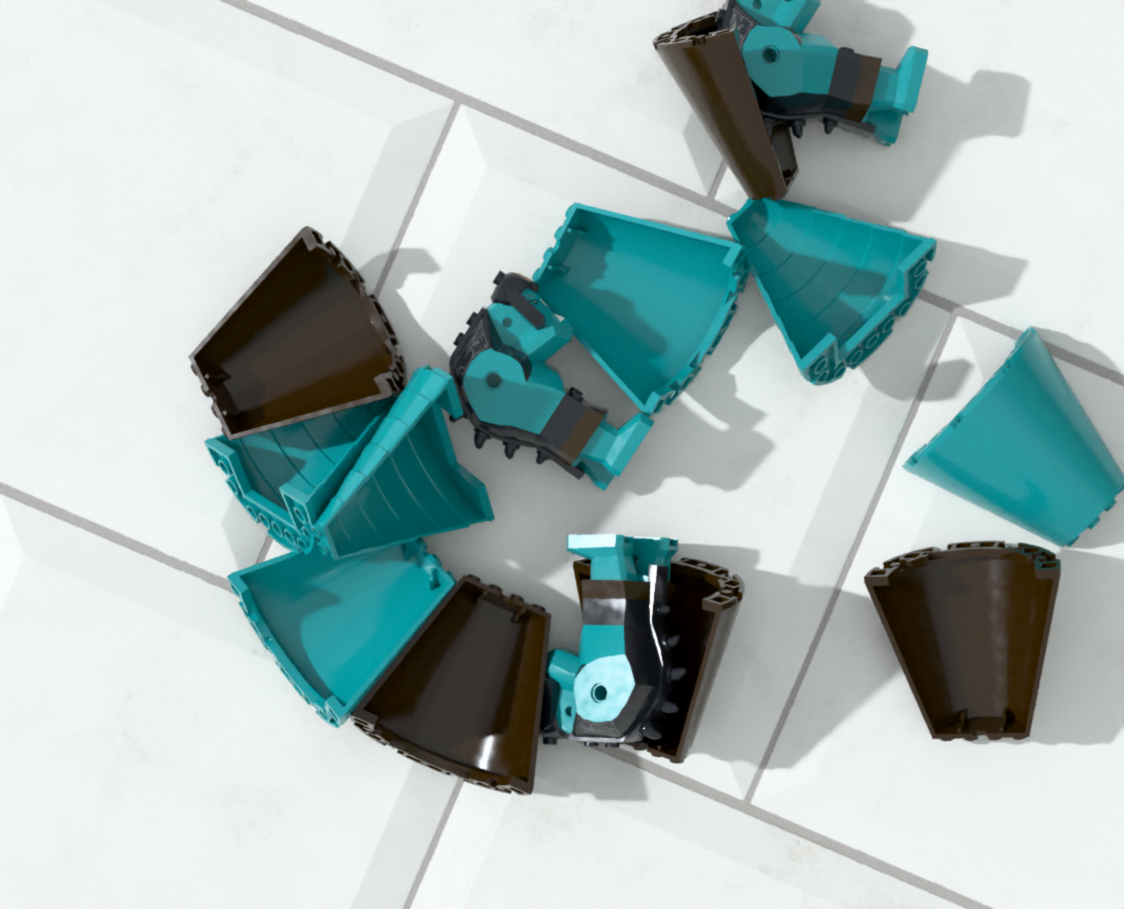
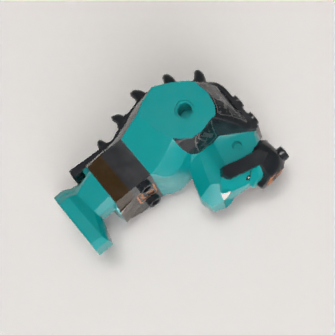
M727 0L722 5V9L719 8L715 20L718 23L716 32L733 27L738 28L740 37L737 40L770 137L773 126H776V124H788V127H792L793 135L801 139L806 122L819 121L824 125L825 134H831L834 128H840L847 133L852 132L866 138L873 136L878 144L890 147L891 144H895L903 115L908 116L909 112L913 113L915 110L928 58V50L916 46L907 48L897 67L893 69L882 66V58L854 53L853 49L847 47H840L839 49L822 35L803 33L819 8L820 0Z
M500 270L492 282L496 285L490 296L492 303L488 307L482 306L478 314L473 311L466 322L470 327L465 334L460 332L453 342L457 347L450 357V373L448 374L454 379L464 414L457 419L450 415L449 420L454 423L463 417L465 420L468 419L474 426V445L478 449L484 446L487 439L491 440V438L500 440L505 445V456L510 460L513 458L516 449H520V446L538 449L536 451L538 454L536 458L537 464L540 465L546 460L551 459L578 480L586 473L594 485L605 491L614 476L617 475L619 477L651 429L654 420L639 411L622 426L616 428L606 421L609 413L608 409L589 404L582 397L583 393L572 386L570 390L566 388L559 371L547 363L546 360L571 341L574 326L566 317L554 313L540 300L541 295L537 293L539 286L534 281L519 273L510 272L505 274Z
M567 535L566 551L591 560V578L581 580L583 629L579 640V652L568 648H557L547 654L546 680L544 681L539 734L543 737V744L556 745L557 740L568 739V741H583L584 746H599V742H605V747H620V743L639 742L646 737L658 740L662 735L656 728L657 724L668 713H676L679 707L675 702L683 687L682 678L687 673L685 667L679 668L674 650L675 646L679 644L681 637L678 635L671 636L666 626L667 615L671 612L670 604L676 585L670 583L669 580L671 558L678 551V539L624 535Z

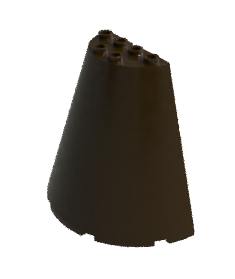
M718 11L682 23L671 28L670 32L661 33L654 38V49L747 197L751 198L752 201L771 197V200L774 201L786 197L785 194L789 192L793 184L792 181L795 180L799 172L788 124H776V126L772 127L771 137L769 136L737 40L740 37L738 28L733 27L716 32L718 23L715 20Z
M305 226L298 232L188 356L192 363L191 369L198 376L202 384L201 390L206 397L212 398L211 410L222 425V433L229 440L247 437L394 398L400 395L401 391L406 387L407 370L404 356H398L396 352L397 348L395 346L399 344L398 339L374 294L367 295L364 290L366 287L362 285L365 283V280L348 258L331 241L324 243L322 234L309 226Z
M971 541L948 544V550L942 551L940 549L933 551V547L915 550L883 562V569L879 567L871 569L864 576V583L932 739L951 741L964 738L966 741H974L979 738V735H985L989 740L1011 737L1014 740H1022L1029 737L1062 571L1060 559H1056V555L1053 552L1031 544L1018 543V547H1006L1005 541Z
M686 557L681 558V561L678 562L671 561L669 582L675 584L676 588L670 604L671 612L667 615L666 619L669 634L681 637L679 644L674 649L679 668L685 667L687 669L686 675L682 678L683 687L675 702L679 709L676 713H668L657 724L656 728L662 735L660 739L656 740L646 737L639 742L620 743L632 746L634 750H647L652 756L669 759L671 763L675 764L683 763L684 759L690 754L745 593L744 582L737 574L733 575L732 578L729 576V570L724 567ZM589 559L573 562L581 611H583L581 580L591 578V560Z
M463 575L355 708L350 720L355 722L354 726L383 746L387 744L393 749H398V754L448 776L452 773L459 778H464V782L507 794H511L513 791L521 796L531 795L534 787L551 614L545 612L546 609L540 605L525 603L524 599L518 595L511 594L510 597L502 594V588L493 584L485 585L480 582V578L474 575Z

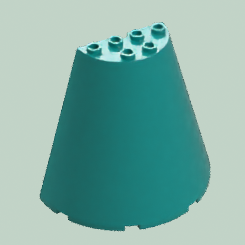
M574 202L566 211V219L563 225L555 232V246L553 248L549 247L543 255L544 261L541 267L534 272L532 280L539 286L537 293L541 295L540 299L554 313L563 315L574 326L573 335L645 415L648 417L654 416L662 411L664 403L669 406L684 392L701 371L702 367L699 365L703 363L704 356L706 354L712 355L725 334L738 308L734 301H737L739 292L744 293L751 268V256L748 254L749 249L739 243Z
M1029 326L1014 342L1015 348L1005 359L1004 363L975 396L957 413L947 426H944L927 445L924 444L918 448L901 467L1059 547L1065 545L1071 547L1078 540V535L1085 529L1089 528L1091 530L1100 521L1098 516L1104 510L1107 512L1115 505L1117 501L1114 498L1124 489V474L1039 334L1032 326Z
M421 537L417 538L416 541L338 560H333L329 554L324 556L317 546L306 555L304 552L300 554L290 552L233 572L227 576L233 593L241 600L239 605L265 649L269 650L276 658V665L308 705L314 706L317 710L316 714L334 728L344 725L355 708L455 587V583H457L453 574L450 571L446 572L441 567L442 562L438 556L427 553L426 549H428V546Z

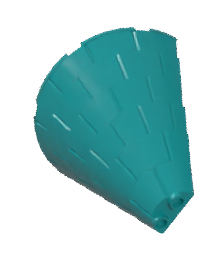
M771 197L754 201L748 198L743 207L737 213L731 214L726 222L735 243L742 244L749 249L748 254L751 256L750 273L754 277L761 295L769 307L776 326L781 331L801 376L806 381L818 386L826 385L842 378L847 367L853 370L856 369L893 332L891 328L897 316L904 317L919 295L929 275V272L925 269L927 261L931 262L934 260L937 241L933 238L908 234L904 230L847 218L843 214L783 199L772 201Z
M423 365L414 371L405 389L400 393L388 415L381 422L370 443L364 448L353 469L347 474L336 495L330 500L316 523L311 525L313 533L320 540L317 546L324 556L329 554L333 560H338L416 541L420 537L467 528L471 524L491 522L495 519L485 484L457 461L441 407L455 419L464 413L454 379L447 372L438 367L431 369L429 365Z
M398 396L235 440H229L222 434L210 439L208 438L204 443L217 467L220 466L222 471L229 476L225 482L257 524L262 522L269 529L267 531L268 535L287 550L296 554L304 552L306 555L313 551L320 541L313 533L311 525L316 523L330 500L336 495L347 474L353 469L364 448L370 443Z

